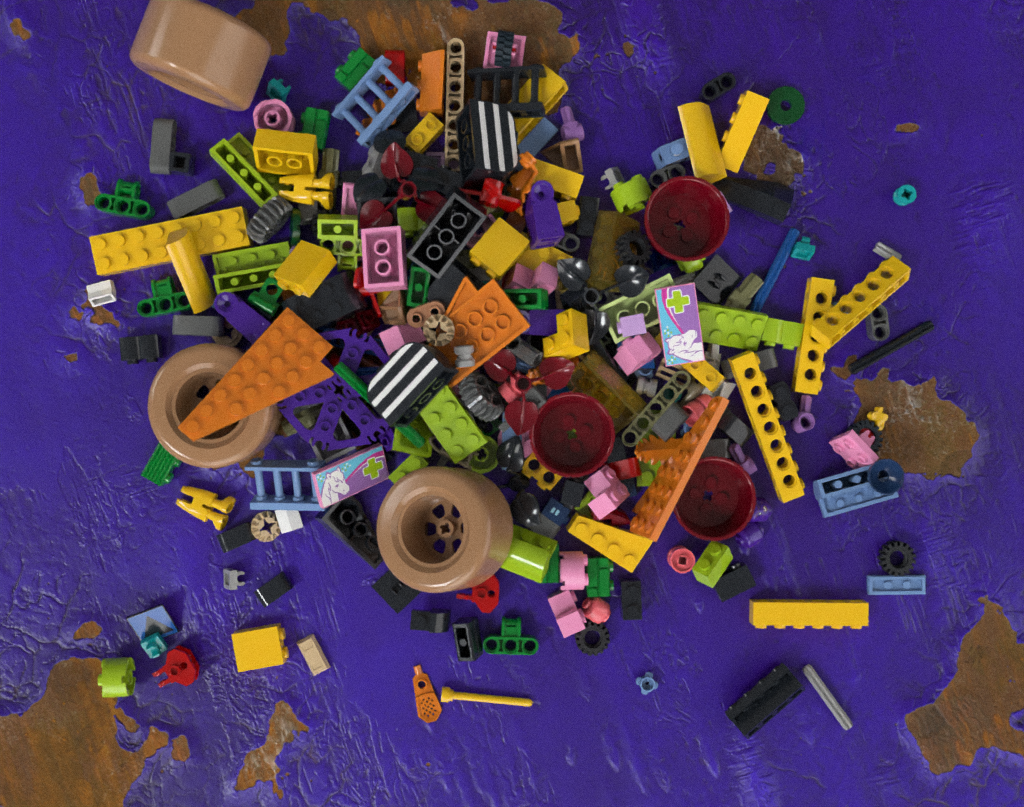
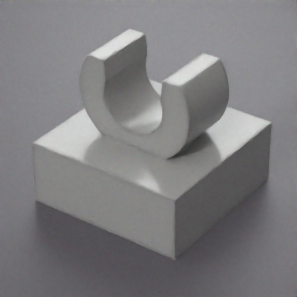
M618 166L604 171L606 175L600 178L601 181L609 180L610 183L605 187L606 190L612 189L613 185L618 182L624 181L626 183Z
M232 568L223 569L224 588L236 590L237 585L243 586L245 582L238 581L237 577L244 575L245 572Z

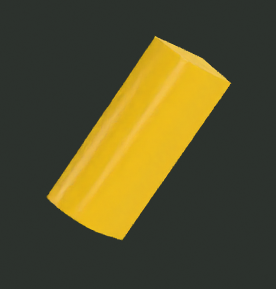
M542 64L547 77L539 78L538 101L543 103L546 115L569 89L565 80ZM531 78L519 91L520 103L530 101ZM543 117L514 119L516 131L518 132V145Z
M692 102L678 106L694 176L704 179L711 184L727 177L709 105L701 102Z
M189 228L169 232L165 246L194 314L200 313L213 305L216 294Z

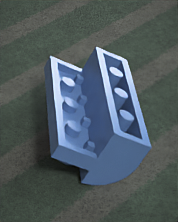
M871 465L813 481L815 499L818 500L823 518L899 496L897 492L885 495L880 494L870 487L867 473ZM884 470L879 471L877 474L878 480L880 482L887 480V472Z

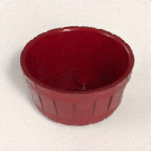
M679 176L667 180L658 186V189L656 188L647 203L644 214L647 238L657 252L669 259L682 262L703 259L714 253L724 242L725 236H727L730 214L729 209H727L726 200L714 185H711V183L694 176ZM679 220H681L682 224L685 225V228H681L680 231H677V227L674 226V223H678Z
M564 392L549 398L538 409V418L529 431V439L531 440L532 451L542 466L544 465L547 470L559 476L573 478L593 473L606 462L607 457L610 456L613 450L615 429L611 415H609L608 410L597 399L580 392ZM575 429L577 438L569 440L566 432Z
M718 456L699 459L673 509L678 522L688 533L702 540L720 541L735 536L736 533L741 532L747 526V523L750 522L756 506V491L751 477L738 463ZM704 491L712 492V493H713V495H711L712 500H710V501H709L708 499H705V500H704V499H703V496H704V493H703V492H704Z

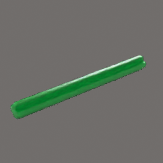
M339 362L334 367V371L369 403L367 397L368 385L343 362ZM410 424L406 428L395 427L417 448L425 444V438Z

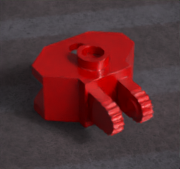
M494 574L485 582L471 587L472 594L457 593L456 595L458 599L475 602L482 613H490L498 605L500 582ZM490 590H492V591H494L495 593H494V594H489L488 592H489Z
M178 645L167 653L166 664L153 672L152 675L153 677H158L163 672L167 674L168 678L158 683L160 688L170 682H177L188 686L198 679L200 665L191 649Z

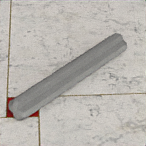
M810 664L804 666L802 672L845 730L850 729L853 723Z

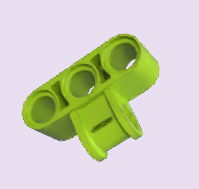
M358 237V240H319L320 247L330 250L332 255H338L337 272L353 270L355 273L357 258L362 256L361 237ZM331 240L334 244L331 247H325L323 242ZM345 241H351L353 246L345 248L342 244Z

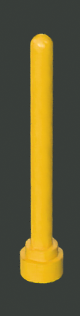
M442 686L441 702L448 703L453 699L527 707H530L533 703L531 699L455 692L450 687Z

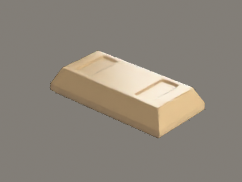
M314 634L296 642L313 676L331 667Z

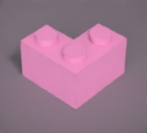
M542 262L533 271L516 263L507 273L504 289L542 288L548 290L549 295L557 285L559 276L557 268Z
M408 323L394 326L379 333L388 356L406 343L418 342L424 344L427 341L423 336L422 327L414 328Z
M647 332L644 335L639 334L634 338L630 336L622 342L623 345L617 349L618 353L614 359L628 376L657 357L662 349L651 334Z
M607 464L584 481V484L595 497L588 505L599 520L616 509L630 496L627 487L619 481L614 470Z
M559 590L547 596L564 638L586 629L584 623L587 621L582 609H577L575 602L578 600L573 590Z

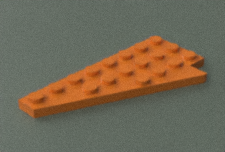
M465 276L444 314L454 324L455 334L453 339L444 346H434L429 343V346L438 348L455 365L458 355L454 353V347L474 345V352L471 355L475 359V366L456 367L459 372L448 383L450 388H453L531 325L494 278L478 290L468 276ZM440 324L435 331L437 337L440 333L445 332L440 328Z
M287 307L177 428L194 442L331 378L334 373L321 360L329 353L333 346Z
M715 396L711 399L707 408L691 430L684 434L680 445L666 464L659 467L657 476L632 509V512L637 515L631 520L630 532L657 542L730 400Z

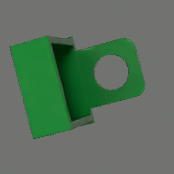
M269 277L264 282L260 291H254L247 301L255 308L265 312V314L279 317L283 308L277 303V300L283 289L278 286V281ZM269 284L277 286L276 294L269 295L266 288Z

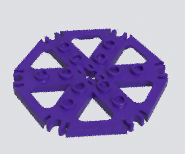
M351 328L318 333L325 340L336 338L344 340L345 347L339 362H343L355 374L365 350L370 349L374 351L384 364L390 359L371 334L367 342L365 341L367 332L364 333L362 338H358L356 336L358 329L356 328L353 330L352 336H350ZM326 357L321 362L334 373L331 378L284 399L283 402L277 403L279 407L286 405L285 408H279V411L303 439L309 444L311 437H313L314 439L311 443L313 447L316 441H321L323 443L322 450L326 448L327 443H329L327 451L372 444V441L375 442L377 440L374 432L379 431L384 435V429L380 426H383L386 431L389 427V424L383 418H377L361 400V395L334 371V366ZM376 373L358 377L368 385ZM335 384L338 386H344V395L340 392L337 394L335 393ZM323 403L316 425L311 430L306 429L293 413L295 407ZM342 409L360 429L361 434L359 437L346 440H336L333 434Z

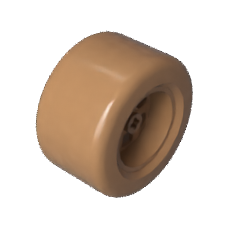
M150 0L130 49L129 56L137 68L172 88L222 108L245 111L251 106L271 55V45L261 33L251 26L199 0Z
M217 343L197 344L174 354L161 366L149 390L148 416L156 438L171 455L192 466L221 468L253 458L272 441L278 431L282 418L279 408L283 407L277 406V403L241 419L235 426L232 424L222 428L221 431L211 433L194 442L177 428L203 400L197 396L199 389L205 385L211 391L216 386L217 380H221L248 350Z
M423 467L404 475L387 492L377 517V542L381 556L388 569L405 585L427 593L462 590L485 582L502 566L512 543L513 519L505 496L496 484L484 475L466 468ZM442 504L445 515L439 519L433 513V510ZM454 505L461 515L459 518L453 516ZM428 522L436 525V533L431 536L428 534ZM439 539L443 540L446 544L444 553L434 549V544ZM460 539L462 542L455 552L453 542Z

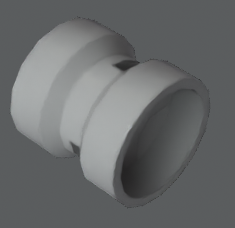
M474 345L454 347V353L458 355L455 360V367L475 366V359L471 355L474 352Z
M638 376L634 393L638 395L646 393L648 397L654 398L658 379L651 378L648 380L644 376Z

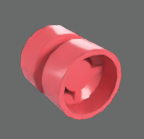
M519 370L514 373L517 377L525 376ZM512 376L510 377V382L505 381L497 388L508 403L522 398L521 391L516 388V380Z
M702 394L682 407L690 414L685 421L688 426L693 427L707 408L711 399H713L711 396Z
M673 546L667 553L668 564L676 572L687 573L695 565L694 554L685 546Z

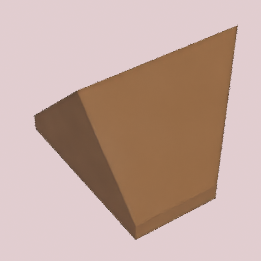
M578 138L558 142L540 151L555 166L575 173L583 172Z
M404 290L391 291L383 303L379 305L384 324L405 325L408 323L407 314L410 306H406L407 298Z

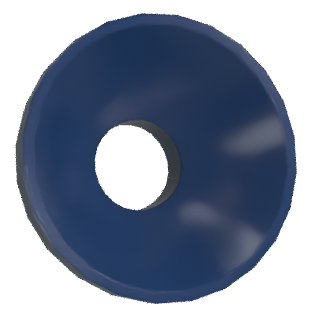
M880 459L870 466L867 480L874 491L884 495L893 494L903 485L904 471L896 461ZM881 470L886 471L888 474L887 480L884 482H880L877 478V474Z

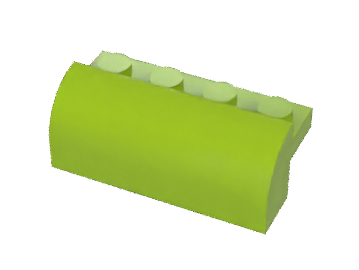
M240 132L228 141L223 138L209 150L210 156L260 208L268 200L278 196V191H292L293 189L291 185L279 184V177H282L280 174L257 172L253 146Z
M289 241L213 254L212 259L216 272L213 278L217 295L223 292H235L262 287L269 277L277 281L273 274L289 256L291 249Z
M513 524L511 547L500 568L542 583L549 569V560L557 546V541Z

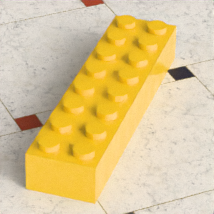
M242 206L89 237L97 275L109 276L173 263L165 246L169 232L189 228L200 257L254 247V242L246 231L249 223L247 209Z

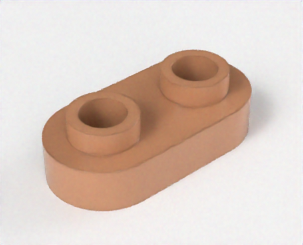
M432 300L413 307L407 314V322L414 328L422 327L429 317L436 315L431 312L433 308L439 311L438 314L444 315L446 311L445 305L439 300ZM418 315L420 317V320L415 321L413 319V316Z

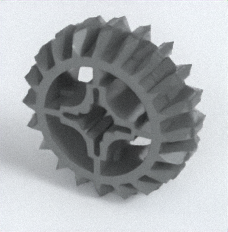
M278 195L268 200L266 204H263L248 223L246 231L250 238L262 244L276 235L291 216L293 206L289 204L290 202Z
M473 371L459 382L458 388L460 390L459 394L462 396L461 400L465 402V406L469 408V411H472L474 416H478L480 420L491 422L505 411V400L499 393L498 387L490 380V377H486L485 374H481L478 371Z

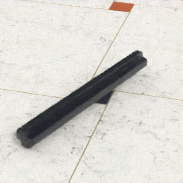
M926 321L848 365L849 372L856 374L934 330L933 323Z

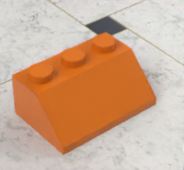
M437 50L422 54V60H418V72H421V79L417 80L420 99L416 100V110L419 111L422 117H425L429 112L435 117H444L446 56L445 50Z

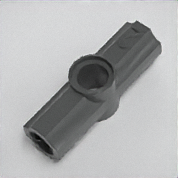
M520 336L504 347L512 352L515 357L533 368L539 366L542 362L544 354L522 340Z

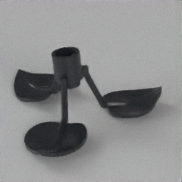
M387 129L380 132L374 138L373 145L375 150L381 154L393 142H396L404 150L406 138L397 129ZM431 166L417 167L413 170V176L409 175L406 180L413 182L418 192L434 191L445 187L438 171ZM376 173L363 174L354 184V201L356 203L364 200L378 199L386 193L387 187L389 192H392V195L398 196V188L402 183L397 180V177L391 179L389 184L383 177L379 179Z
M568 258L557 261V271L563 285L571 291H578L584 285V300L594 308V311L587 309L582 312L587 316L589 345L602 339L610 327L609 315L604 311L598 312L595 304L602 299L603 293L619 287V291L623 296L628 298L636 297L642 293L650 276L649 272L640 266L624 265L614 273L617 283L601 290L598 287H588L586 280L591 275V269L585 260L581 258Z
M514 436L501 443L496 451L498 464L501 467H507L506 471L514 476L510 478L509 483L498 485L497 487L499 489L509 487L512 491H519L515 496L517 501H514L510 506L511 514L517 522L527 526L540 525L542 522L538 500L533 494L524 493V489H527L530 485V480L526 475L517 473L524 465V451L520 437Z

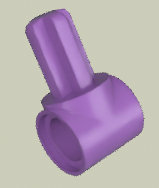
M564 106L560 109L564 123L561 127L562 141L578 138L579 141L584 140L582 124L574 120L571 107Z
M808 395L800 397L798 417L793 418L791 421V427L797 433L811 430L815 425L813 414L810 413L812 397ZM801 419L804 420L805 427L802 426Z
M731 444L729 451L734 462L743 467V470H746L749 475L756 472L757 468L749 456L744 455L739 444Z

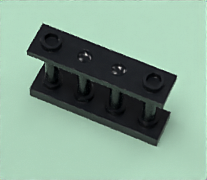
M531 64L530 66L485 69L475 67L474 69L467 70L471 82H474V99L481 100L482 81L493 80L492 102L501 104V80L512 79L511 102L501 105L512 113L514 119L545 117L544 105L538 101L539 78L547 77L543 65ZM531 78L530 101L520 103V79Z

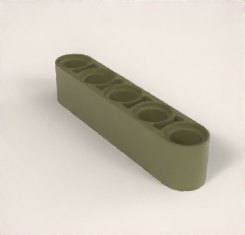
M682 370L676 372L622 434L621 439L624 445L630 447L636 445L685 390L691 380L688 372ZM678 374H684L687 377V382L684 385H679L676 382ZM667 388L674 391V397L670 400L665 399L663 396V392ZM653 403L661 405V412L659 414H653L650 411V406ZM642 417L649 421L648 427L644 429L640 428L637 424V421ZM626 433H634L636 440L633 443L626 442Z

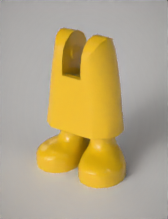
M327 173L317 179L316 174L279 177V184L294 185V191H278V195L285 200L314 205L315 201H319L325 209L331 210L333 208V193L331 191L317 192L316 190L317 188L334 190V173Z
M183 485L180 491L194 497V499L190 502L177 498L176 504L204 522L210 519L215 528L222 531L228 522L229 516L214 512L213 509L216 508L228 514L232 511L236 498L228 496L223 500H219L216 493Z

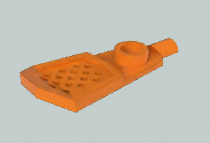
M421 664L413 666L415 671L413 685L418 717L426 723L437 721L442 707L427 674L423 673ZM420 681L425 682V686L420 687L418 683Z

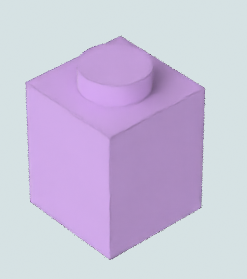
M643 313L620 317V322H616L618 334H622L623 337L647 333Z

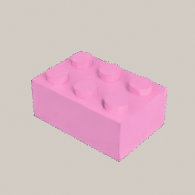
M401 226L361 229L364 289L369 293L408 289L405 230Z

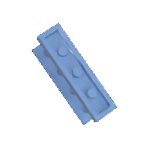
M383 55L373 62L368 72L346 98L336 105L332 113L335 118L340 120L346 118L360 133L357 141L369 149L373 145L374 138L392 124L420 91L409 81L403 84L388 68L392 61ZM382 74L398 89L397 94L393 98H390L375 83ZM369 89L385 103V107L380 113H377L363 98ZM357 103L373 119L367 128L350 112Z
M257 457L251 459L244 467L245 471H254L257 494L250 501V510L325 511L326 508L322 509L319 506L311 472L323 468L326 461L318 460L317 458L308 460H266ZM262 471H273L275 495H267L265 493ZM281 471H291L294 495L283 493ZM299 472H310L313 495L302 494Z

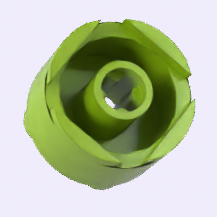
M641 174L633 176L631 181L626 183L624 181L613 185L614 190L610 193L619 216H622L623 213L626 216L646 208L644 204L649 201L652 195L646 178L642 177Z
M487 435L484 436L488 442L475 450L476 452L484 449V453L487 456L479 459L473 455L469 466L472 467L471 470L480 474L490 472L498 464L496 458L498 443L491 436Z
M103 658L101 663L102 674L98 675V686H102V697H127L132 695L136 683V677H133L132 672L135 671L133 658Z

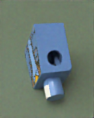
M685 137L660 146L651 154L656 170L690 160Z

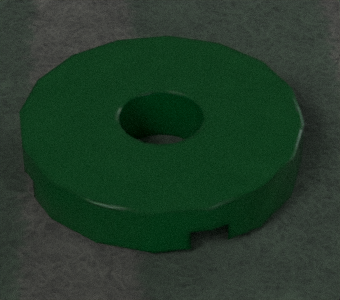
M783 86L777 88L768 97L770 100L767 104L766 112L774 123L783 126L791 125L799 120L804 113V98L793 87ZM781 102H788L790 109L788 111L782 110Z
M292 208L289 226L290 247L297 246L300 242L301 212L299 208Z

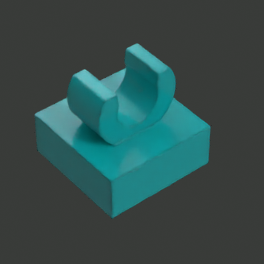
M273 78L268 83L266 94L271 99H278L285 103L291 86L289 85L285 88L282 85L283 79L277 81Z
M802 236V241L796 242L792 248L790 257L809 261L815 253L816 246L809 245L810 238Z
M158 632L141 640L140 643L148 656L153 659L168 650L167 643Z

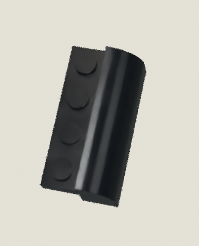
M781 663L751 690L747 691L736 703L732 704L725 711V715L749 739L806 689L787 666Z

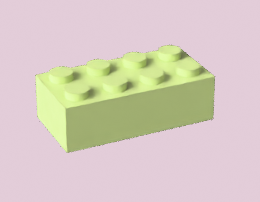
M670 273L647 284L642 293L636 297L628 298L622 296L598 308L599 311H604L609 315V331L615 344L628 338L618 334L616 322H620V317L643 313L646 329L659 323L654 288L675 285Z

